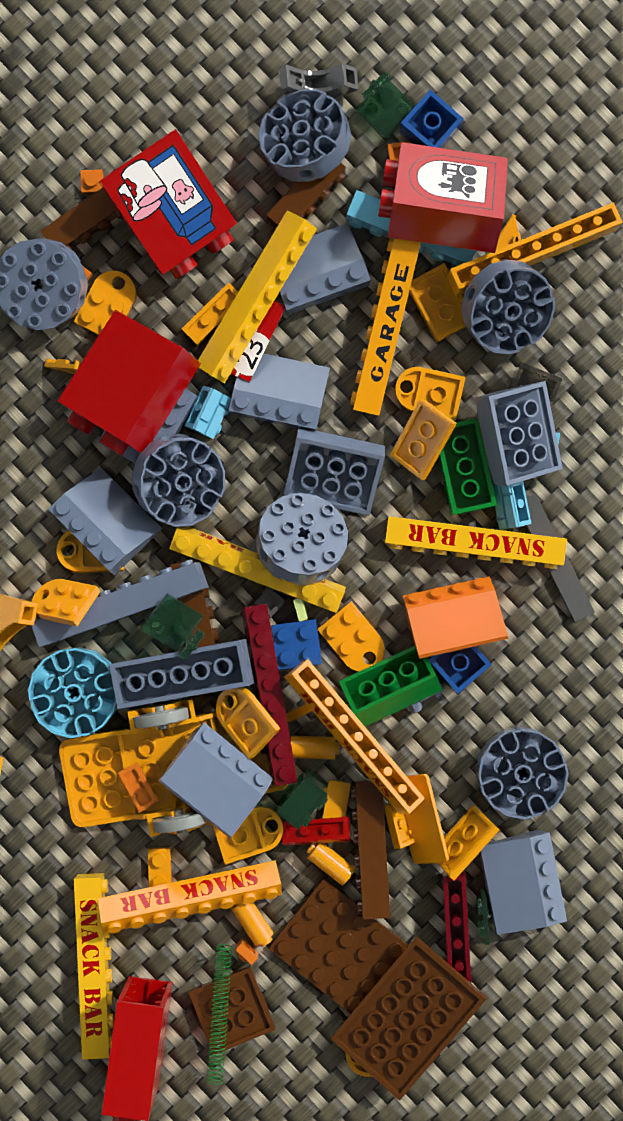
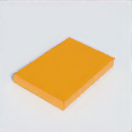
M445 263L413 279L409 290L436 343L466 327L463 323L461 309L463 296L461 294L455 297L447 278L449 270Z
M420 399L389 456L419 479L425 480L457 423L425 399Z
M472 805L444 837L449 860L438 864L449 877L455 880L500 829L475 805Z

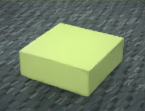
M293 600L299 622L307 620L308 614L304 600Z

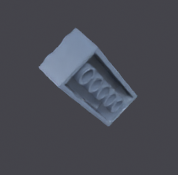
M246 639L109 664L117 709L254 684Z

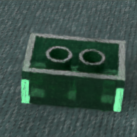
M307 768L297 778L298 782L293 783L279 799L277 805V813L297 830L301 826L305 828L313 819V811L316 808L320 810L328 801L327 784Z

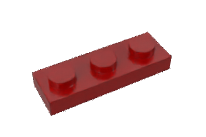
M348 817L283 822L282 844L284 846L350 841Z

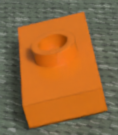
M138 762L117 773L138 813L159 802Z

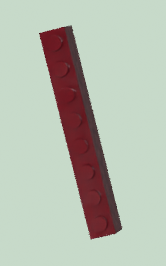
M267 604L241 608L256 699L280 727V730L265 745L269 774L273 778L271 784L281 786L296 783L298 780Z

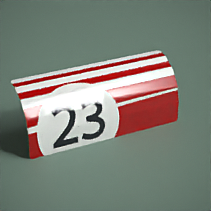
M276 301L273 302L242 356L231 372L232 375L248 382L251 381L284 312L285 305Z

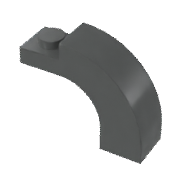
M343 63L320 71H305L289 65L280 67L281 89L290 93L301 89H318L334 98L359 90L357 68Z

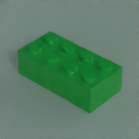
M478 418L456 422L454 430L438 456L450 516L497 506Z
M415 645L339 681L354 715L365 727L442 691L428 658L419 659Z

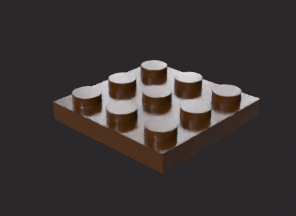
M251 965L232 972L229 975V981L213 980L189 990L188 993L209 1044L213 1043L211 1041H222L211 1039L212 1037H210L211 1034H215L210 1032V1030H214L210 1027L214 1025L211 1022L217 1021L212 1020L211 1017L226 1018L228 1016L226 1019V1029H215L226 1031V1048L224 1050L276 1030ZM214 982H223V983L228 984V985L230 986V987L228 988V989H229V992H228L227 989H226V990H215V989H213V987L217 986V985H214L213 983H214ZM213 991L228 992V994H214ZM212 996H226L229 999L227 1001L229 1004L227 1005L226 1002L214 1003L212 1002V1000L216 998H213ZM212 1004L227 1005L228 1014L224 1016L211 1015V1013L215 1012L212 1011L213 1008L227 1009V1007H213ZM211 1035L213 1037H221L220 1035ZM211 1048L212 1050H221L219 1048Z

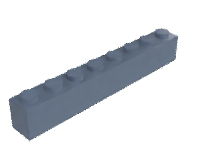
M192 560L180 563V568L173 571L169 567L160 570L159 576L152 578L151 575L139 578V583L131 585L128 582L117 586L118 590L111 593L110 589L100 592L98 598L95 599L78 626L45 620L37 615V620L31 626L38 646L43 647L209 588L200 562L193 563Z

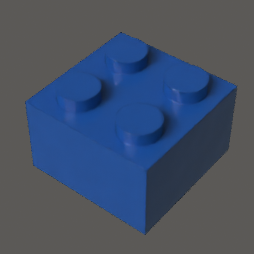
M430 89L401 122L399 132L413 144L443 148L461 128L464 118Z
M316 619L272 625L278 670L295 668L299 663L307 659L312 665L322 664Z
M476 646L427 657L431 665L457 694L492 665Z

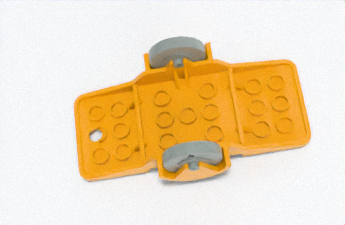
M192 699L128 711L130 728L69 738L61 743L59 754L73 823L78 827H88L132 819H147L150 837L161 833L179 834L190 832L203 825L213 826L159 782L193 730L202 723H206L244 754L220 723L216 711L195 715ZM260 751L250 760L270 775L267 756ZM136 762L141 766L159 799L158 803L138 813L117 774ZM270 784L265 794L283 790L288 784L281 786Z

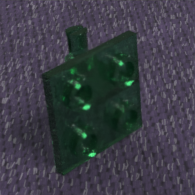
M383 72L376 80L373 79L370 82V86L361 94L365 100L356 108V111L387 141L400 128L401 122L415 105L390 81V76Z
M168 593L140 627L143 632L175 651H178L185 642L186 645L178 653L184 660L187 659L193 650H197L198 643L205 636L204 632L199 629L192 636L193 630L204 616Z
M480 889V896H476L478 915H482V918L478 919V932L480 938H484L485 945H490L488 918H492L491 909L487 910L485 890Z

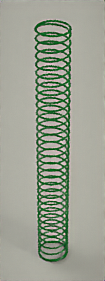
M222 944L216 946V950L231 951L232 949L230 945ZM217 946H229L231 948H218ZM216 952V953H215V954H217V955H230V956L232 957L231 953H226V952ZM216 956L215 958L224 960L230 959L231 957L228 958L224 956ZM215 961L217 964H230V962ZM230 966L216 967V968H230ZM215 969V970H214L215 972H219V973H217V974H214V976H216V977H226V976H228L229 979H230V976H229V975L221 974V973H224V972H229L230 970H228V971H227V970H223V969ZM229 979L215 980V981H229ZM214 982V983H213L214 985H217V986L213 987V989H215V990H226V989H227L228 992H229V989H228V988L220 987V986H224V985H228V984L223 983V982ZM213 991L214 994H228V992ZM213 995V996H212L213 998H216V999L212 1000V1002H214V1003H225V1002H226L227 1005L229 1004V1003H228L227 1001H225V1000H220V999H223V998H227L226 996H222V995ZM227 1005L213 1007H227ZM228 1007L226 1010L222 1008H213L212 1011L215 1012L211 1013V1015L224 1016L226 1014L220 1012H227ZM228 1016L222 1019H212L217 1020L212 1022H221V1024L210 1026L214 1029L210 1030V1032L215 1033L211 1035H220L221 1037L210 1035L211 1039L222 1040L219 1038L226 1036V1031L215 1030L223 1028H213V1026L223 1027L219 1025L226 1024ZM222 1040V1041H211V1042H213V1043H210V1044H221V1043H216V1042H223V1041L225 1042V1040ZM225 1044L219 1046L210 1045L213 1046L210 1048H219L221 1050L226 1048ZM209 1048V1050H211L210 1052L221 1053V1054H210V1055H212V1056H209V1057H220V1056H216V1055H222V1054L224 1055V1053L218 1052V1051H221V1050H212V1049ZM220 1057L218 1059L209 1058L212 1059L209 1061H218L220 1063H211L208 1061V1063H210L208 1067L210 1065H217L223 1063L222 1061H219V1059H223L225 1061L224 1057ZM217 1065V1066H220V1067H209V1068H211V1069H213V1070H219V1071H218V1072H211V1073H208V1074H218L219 1072H223V1070L216 1069V1068H221V1067L223 1068V1066ZM207 1074V1076H209L207 1078V1083H209L208 1081H222L223 1083L222 1079L217 1078L220 1076H210Z

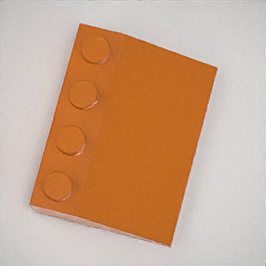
M490 576L403 596L406 617L419 659L508 639L507 630Z

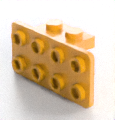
M427 774L407 775V778L425 799L410 814H399L391 803L384 805L394 849H401L409 845L415 864L445 863L449 860L429 776Z

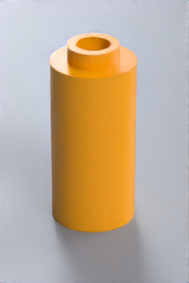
M291 736L294 758L335 759V755L340 754V743L336 742L335 737Z
M325 843L310 844L306 850L308 853L307 859L342 886L348 881L355 870L352 864Z
M254 902L251 904H237L231 907V910L255 946L260 945L263 947L272 941L271 936L274 932Z

